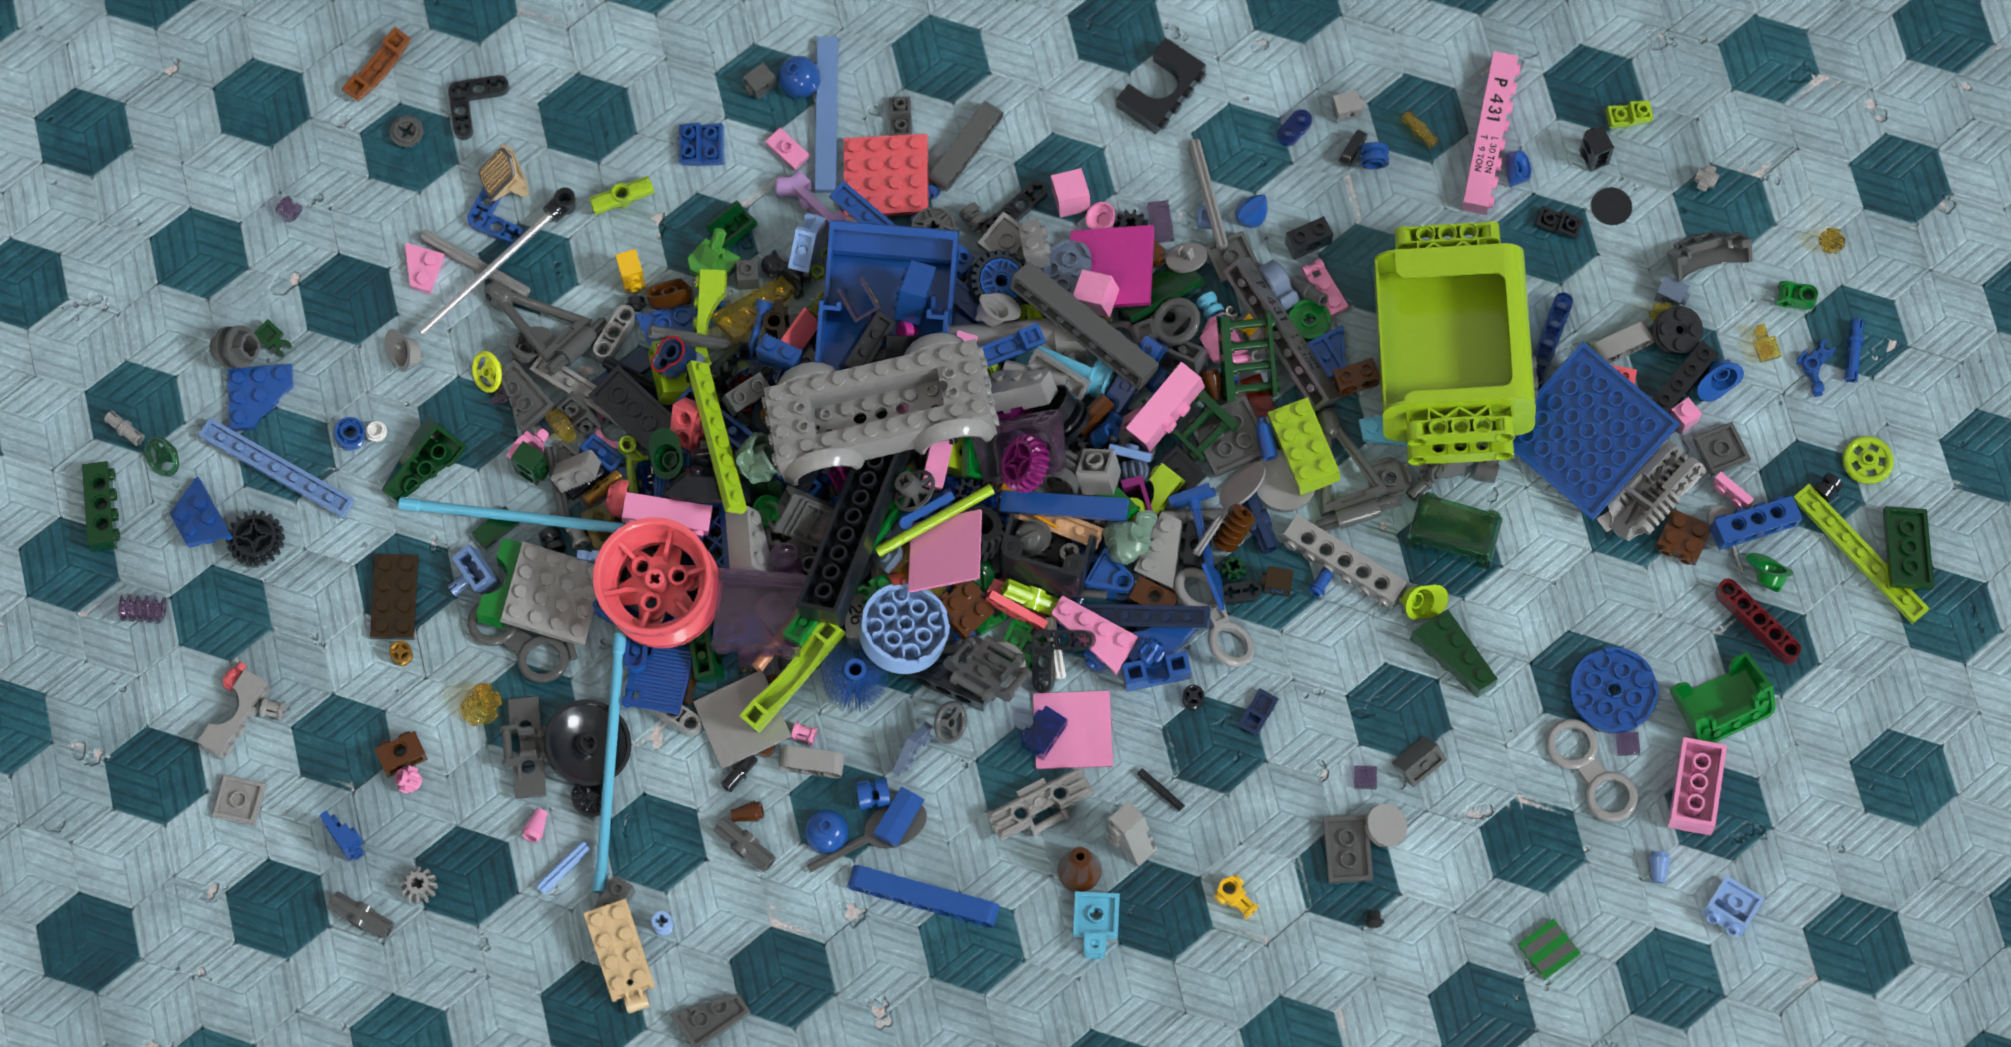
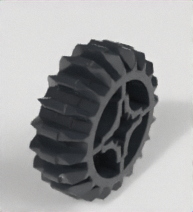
M253 510L250 516L247 512H244L245 517L243 519L237 516L238 523L231 522L230 524L233 529L229 531L233 539L226 540L227 544H230L227 548L229 552H232L231 555L234 559L238 558L240 564L245 562L246 566L250 567L254 562L255 567L258 568L259 562H262L264 566H267L266 560L274 561L273 555L281 554L278 548H284V543L282 542V540H285V535L282 533L284 529L282 526H279L280 522L278 519L273 520L272 514L266 516L263 510L259 515H257L256 510ZM259 525L268 527L272 533L260 531ZM250 527L249 531L243 533L247 528ZM256 533H257L258 537L256 538V541H255V544H254L253 540H255ZM239 545L250 546L253 553L242 550ZM268 545L264 550L261 551L263 546Z

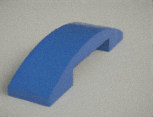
M1036 323L1018 330L1017 333L982 345L987 365L991 367L1027 353L1045 344L1046 340L1039 324Z

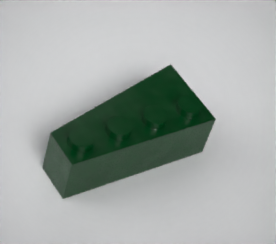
M1448 609L1412 631L1410 640L1414 644L1419 645L1429 657H1433L1441 664L1444 670L1449 671L1455 676L1456 680L1477 698L1496 686L1498 678Z

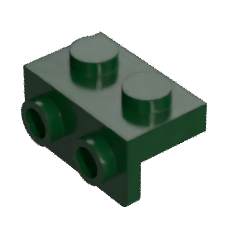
M735 201L707 223L706 229L711 238L716 228L724 229L726 237L722 248L728 250L758 226L756 219L743 209L739 201Z

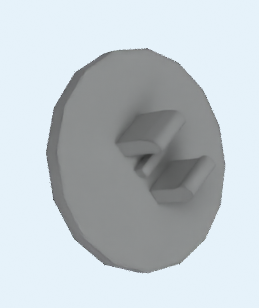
M1198 243L1178 245L1168 253L1166 264L1171 271L1176 273L1192 272L1199 269L1208 258L1207 250Z

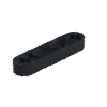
M1041 181L1030 183L982 225V237L987 232V228L992 226L1002 212L1010 214L1015 221H1020L1046 198V185ZM1034 188L1037 190L1041 188V194L1036 193L1035 195H1033ZM1024 200L1028 203V206L1025 209H1019L1016 203Z

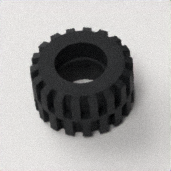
M980 503V505L975 504L961 513L982 510L981 534L983 535H981L980 560L984 562L987 561V558L992 559L994 555L998 554L1006 525H1004L1005 521L1000 517L998 511L994 512V508L990 506L985 507V504Z

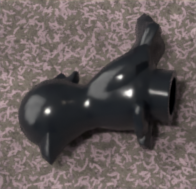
M775 249L771 254L762 259L761 268L763 272L770 276L771 279L775 278L778 280L779 276H783L795 289L794 299L799 300L803 298L804 282H811V270L809 273L788 268L789 262L782 260Z

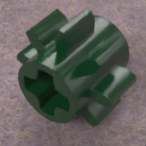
M1229 555L1228 561H1222L1221 566L1225 568L1221 570V575H1226L1228 582L1231 579L1239 582L1240 576H1246L1247 574L1243 570L1247 567V562L1242 563L1240 555L1237 558H1232ZM1234 566L1238 567V568L1235 569L1234 571H1231V570H1230V569L1233 568Z

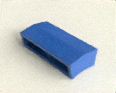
M901 787L875 829V837L896 848L925 799Z

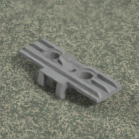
M1079 766L1048 783L1042 778L1016 791L1017 799L989 812L986 816L1000 841L1027 828L1036 837L1039 832L1058 822L1069 820L1066 808L1093 795L1094 791ZM1056 789H1064L1066 796L1063 799L1055 798L1053 793ZM1049 807L1051 809L1058 808L1059 813L1034 825L1032 820L1036 817V814ZM1023 808L1027 816L1024 819L1016 818L1014 813L1017 809Z

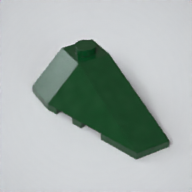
M428 416L412 436L384 484L382 491L399 502L400 497L409 496L419 489L422 483L436 477L437 473L445 467L449 468L453 465L467 446Z

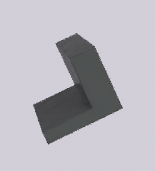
M1424 736L1395 759L1392 765L1402 771L1408 783L1415 787L1445 763L1447 759L1439 745Z

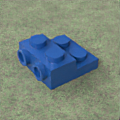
M327 810L319 815L348 861L352 859L357 860L365 854L361 846L364 842L354 826L349 828L346 823L341 826L335 814L330 816Z

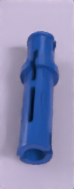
M1852 318L1850 320V332L1846 340L1848 351L1844 381L1849 383L1858 382L1861 345L1864 343V338L1862 337L1864 320L1860 318Z

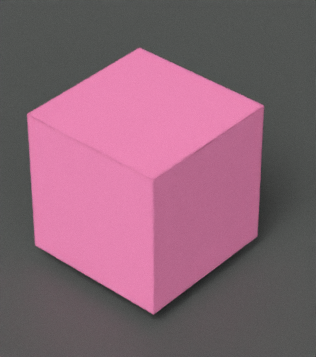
M1082 168L1051 175L1052 194L1060 218L1089 210L1090 194Z
M1082 270L1073 295L1097 315L1110 318L1120 289L1112 276Z

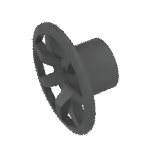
M926 470L905 471L901 473L895 480L894 502L896 506L902 511L911 512L925 505L935 489L934 476ZM921 475L928 476L927 478L921 480ZM931 482L930 490L922 488V486H926ZM918 495H927L922 502H920ZM905 498L903 505L901 506L899 499ZM912 498L915 502V506L908 507L911 503Z

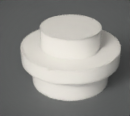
M374 421L366 427L365 433L370 441L380 442L387 436V428L382 422Z

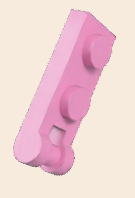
M1320 258L1313 261L1314 263L1310 266L1305 265L1301 267V272L1306 281L1313 283L1316 289L1328 295V301L1325 306L1328 308L1331 318L1348 310L1349 305ZM1318 271L1320 276L1314 278L1312 273Z

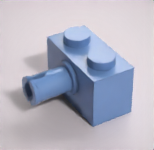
M469 544L452 557L462 572L460 577L448 585V588L451 589L450 591L455 596H458L469 585L472 586L474 591L482 595L488 594L501 583L479 550Z

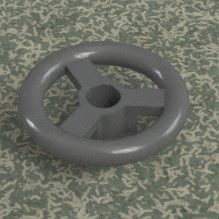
M948 701L943 704L934 719L935 734L938 740L944 744H952L962 737L967 725L965 708L957 701ZM954 707L952 713L945 712L947 709ZM959 713H960V718H961V720H960L959 729H958V731H957V730H956V719H957V717H958V715H959ZM941 729L948 730L950 732L951 737H945L942 734Z

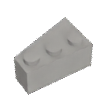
M1050 370L997 371L990 378L991 390L996 404L995 410L996 412L1003 411L1004 414L1011 413L1012 408L1021 406L1025 410L1050 404L1058 392Z
M747 506L748 510L743 514L725 513L730 574L757 585L775 579L776 574L760 513Z
M1161 512L1150 536L1152 541L1149 548L1151 554L1141 555L1134 569L1135 574L1144 578H1150L1165 588L1169 587L1174 591V580L1177 574L1183 528L1181 520Z
M1129 801L1109 818L1108 841L1116 849L1119 847L1138 867L1157 850V846L1151 842L1154 840L1150 834L1147 836L1146 832L1149 830L1144 816Z

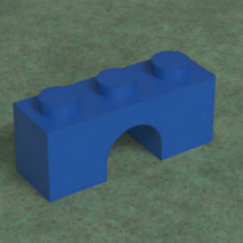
M1183 651L1165 655V658L1160 662L1152 664L1144 663L1143 660L1122 664V676L1126 692L1188 680L1191 677V669L1187 652Z

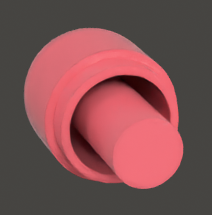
M240 661L235 669L231 668L228 670L222 680L224 688L234 690V684L247 665Z

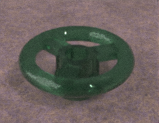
M153 437L147 441L145 445V458L148 465L160 476H173L179 469L177 449L162 437ZM152 447H153L154 451L156 452V458H157L156 463L154 462V460H153V458H152V455H151V448H152ZM171 462L173 466L170 470L162 469L164 463Z

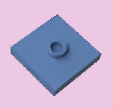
M1114 443L1109 445V449L1115 450L1117 455L1146 462L1153 460L1154 453L1139 450L1138 445L1127 443L1126 446Z

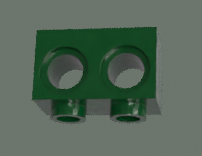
M522 441L511 457L515 473L537 485L540 480L543 481L549 472L545 455Z

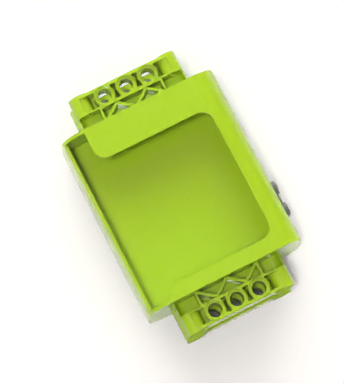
M1495 221L1412 227L1401 226L1394 230L1395 250L1379 253L1373 260L1384 437L1391 441L1407 443V459L1410 465L1491 460L1506 461L1514 458L1513 439L1517 435L1528 433L1534 429L1535 399L1538 398L1536 356H1532L1523 248L1515 244L1501 243L1499 223ZM1466 235H1472L1473 237H1471V238H1466L1465 236H1466ZM1450 236L1452 238L1444 239L1443 237ZM1424 237L1430 238L1429 240H1422ZM1485 446L1487 449L1479 450L1478 447ZM1463 447L1465 450L1457 451L1456 448ZM1437 448L1443 449L1442 452H1435L1434 450Z

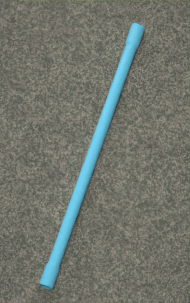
M400 497L398 504L400 510L426 511L614 533L626 525V523L425 501L408 497Z
M614 633L613 661L596 871L593 884V892L603 894L607 887V862L621 686L627 637L624 633Z

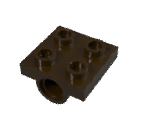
M783 299L774 300L775 310L767 312L763 318L765 334L768 333V336L772 335V338L775 337L780 341L790 327L788 306H783Z

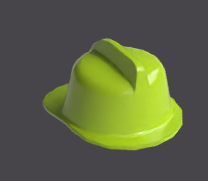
M1435 584L1411 586L1402 597H1399V601L1406 610L1407 616L1412 620L1436 617L1445 610L1449 600L1446 589L1441 585Z

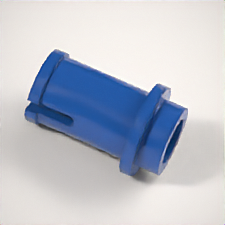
M1321 569L1314 583L1309 585V592L1315 597L1324 595L1325 588L1333 578V574L1327 569Z

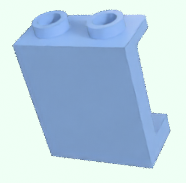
M810 213L805 214L803 226H797L795 230L788 268L809 273L819 256L826 222L825 217Z

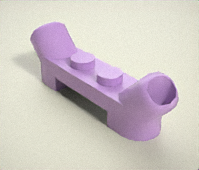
M797 170L791 177H778L776 179V194L779 197H797L800 200L799 204L804 210L807 211L809 209L814 215L826 218L825 226L828 228V244L830 220L846 221L845 217L847 216L840 210L833 215L810 192L812 190L811 181L802 172Z

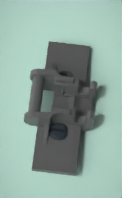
M539 697L508 699L510 725L499 728L503 740L504 760H502V766L513 767L515 799L546 796L544 762L548 760L544 751V734L547 726H543V729H541ZM528 722L532 727L521 728L520 725ZM519 736L520 756L513 758L511 737Z

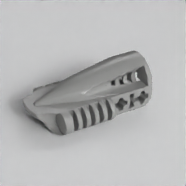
M1666 442L1608 504L1611 513L1609 527L1617 536L1627 541L1644 532L1650 535L1654 531L1652 525L1657 527L1660 524L1658 519L1663 521L1665 519L1663 514L1668 515L1670 513L1668 508L1673 510L1676 507L1674 502L1677 504L1681 502L1680 497L1689 491L1707 472L1705 467L1694 457L1688 458L1674 443ZM1676 463L1678 467L1675 468L1672 465Z

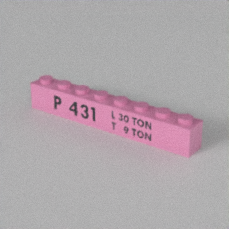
M1493 52L1462 206L1463 211L1487 215L1488 208H1493L1495 196H1492L1491 192L1492 189L1497 188L1499 177L1495 176V172L1501 168L1502 158H1499V152H1504L1506 139H1502L1503 132H1508L1510 120H1506L1507 113L1511 114L1513 101H1510V96L1515 95L1517 83L1513 82L1514 76H1519L1521 64H1517L1518 56Z

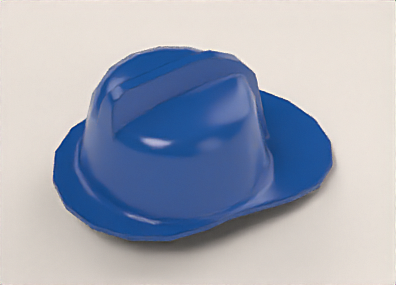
M1729 359L1714 361L1708 367L1707 375L1700 381L1697 387L1699 398L1710 402L1722 397L1742 381L1744 377L1743 368Z

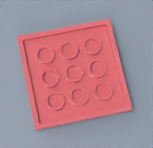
M911 134L844 138V181L886 217L916 215L921 210L928 208V135ZM844 210V214H845L846 216H850V215Z

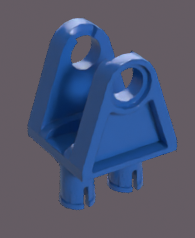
M1083 546L1080 554L1084 556L1086 547ZM1104 548L1100 555L1094 552L1091 563L1093 568L1088 573V577L1084 582V589L1106 590L1107 598L1104 600L1120 603L1127 602L1133 590L1134 577L1122 564L1113 562L1110 559L1107 549ZM1127 592H1128V594L1125 595V596H1120V595L1117 594V593H1127Z

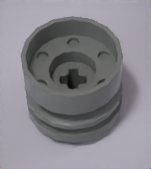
M938 207L925 208L918 212L912 220V227L956 230L954 218L949 212Z
M1064 449L1050 450L1048 457L1051 460L1048 462V467L1050 468L1046 471L1047 477H1043V484H1039L1038 489H1033V492L1077 495L1080 484L1076 470L1080 458L1071 451Z

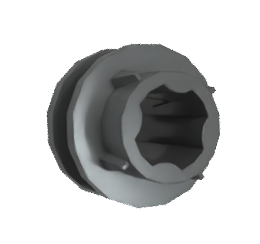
M225 326L219 329L211 339L209 352L213 359L224 368H246L258 356L261 343L258 337L245 326Z

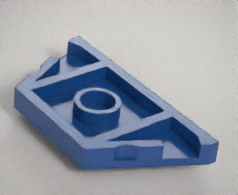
M196 477L169 513L184 542L190 548L201 544L215 543L217 539H233L204 483L199 477Z

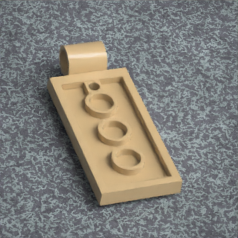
M623 899L583 913L612 1001L615 1002L617 999L623 998L628 1014L650 1007L645 990L653 989L655 985L627 900ZM629 979L633 980V985L631 986L627 985Z

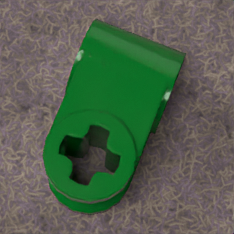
M1780 281L1778 283L1779 296L1776 299L1777 306L1810 310L1815 306L1818 298V290L1815 286L1791 281ZM1803 295H1810L1813 299L1807 300Z

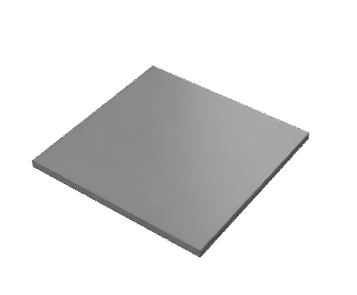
M757 671L693 701L722 770L792 737L781 711L776 714L761 733L752 728L739 716L750 702L769 686L763 671Z

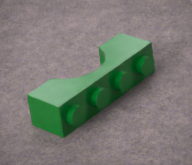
M503 538L496 557L498 567L504 570L507 574V579L504 585L497 591L482 595L476 612L478 623L503 629L505 623L500 622L521 542Z

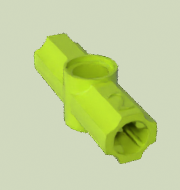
M645 176L626 184L617 183L612 189L589 197V201L595 215H599L615 208H627L631 202L655 194L650 178ZM620 193L627 194L624 198L617 197Z
M1006 579L1000 590L1001 595L1021 604L1027 610L1036 613L1041 612L1052 617L1051 613L1060 600L1046 594V591L1040 588L1026 586L1011 579Z

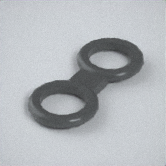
M1177 297L1162 303L1155 311L1153 318L1137 324H1132L1125 320L1112 321L1108 324L1116 330H1128L1132 335V343L1138 346L1145 335L1160 340L1163 344L1176 346L1184 344L1196 334L1200 325V312L1197 306L1189 299ZM1175 307L1188 309L1191 314V322L1187 330L1178 336L1166 335L1162 330L1164 315Z
M479 603L473 607L468 616L467 623L472 637L485 646L503 644L518 655L517 664L520 672L526 679L535 683H549L557 680L564 674L568 667L569 654L567 647L560 640L545 635L531 637L521 628L509 625L508 629L501 635L495 637L486 636L477 629L476 612ZM539 645L554 647L560 654L558 666L553 671L545 674L532 671L527 666L526 659L528 653L534 647Z

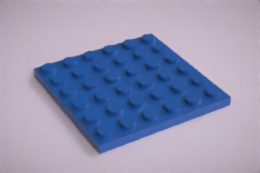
M1582 342L1538 390V398L1535 399L1534 429L1528 433L1515 436L1513 439L1514 453L1594 521L1679 427L1680 423L1586 343Z

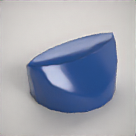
M1522 150L1508 151L1506 155L1507 177L1509 186L1513 187L1528 181L1531 177L1532 169L1525 152Z
M1266 195L1248 197L1237 205L1235 215L1239 224L1244 227L1255 228L1265 221L1267 215Z

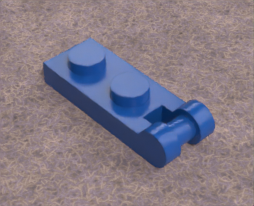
M949 487L932 496L921 508L901 513L899 516L900 526L903 529H909L912 527L913 521L919 518L926 519L934 514L933 511L939 507L944 509L953 503L952 500L955 499L951 488Z

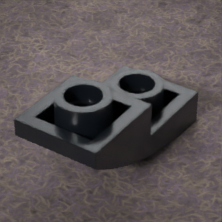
M1542 205L1533 226L1555 235L1576 239L1583 219L1565 211L1562 214Z

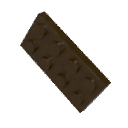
M375 554L370 628L371 639L415 640L419 571L418 555Z

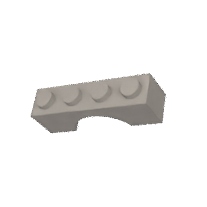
M244 669L233 686L239 697V707L236 714L225 723L208 724L197 741L200 748L221 760H224L226 756L232 753L235 741L238 737L241 738L243 736L246 724L256 716L258 712L257 707L270 693L268 682Z

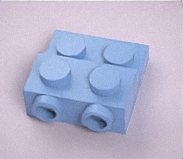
M1726 875L1704 910L1703 915L1706 916L1709 923L1719 924L1725 928L1729 935L1741 938L1765 898Z

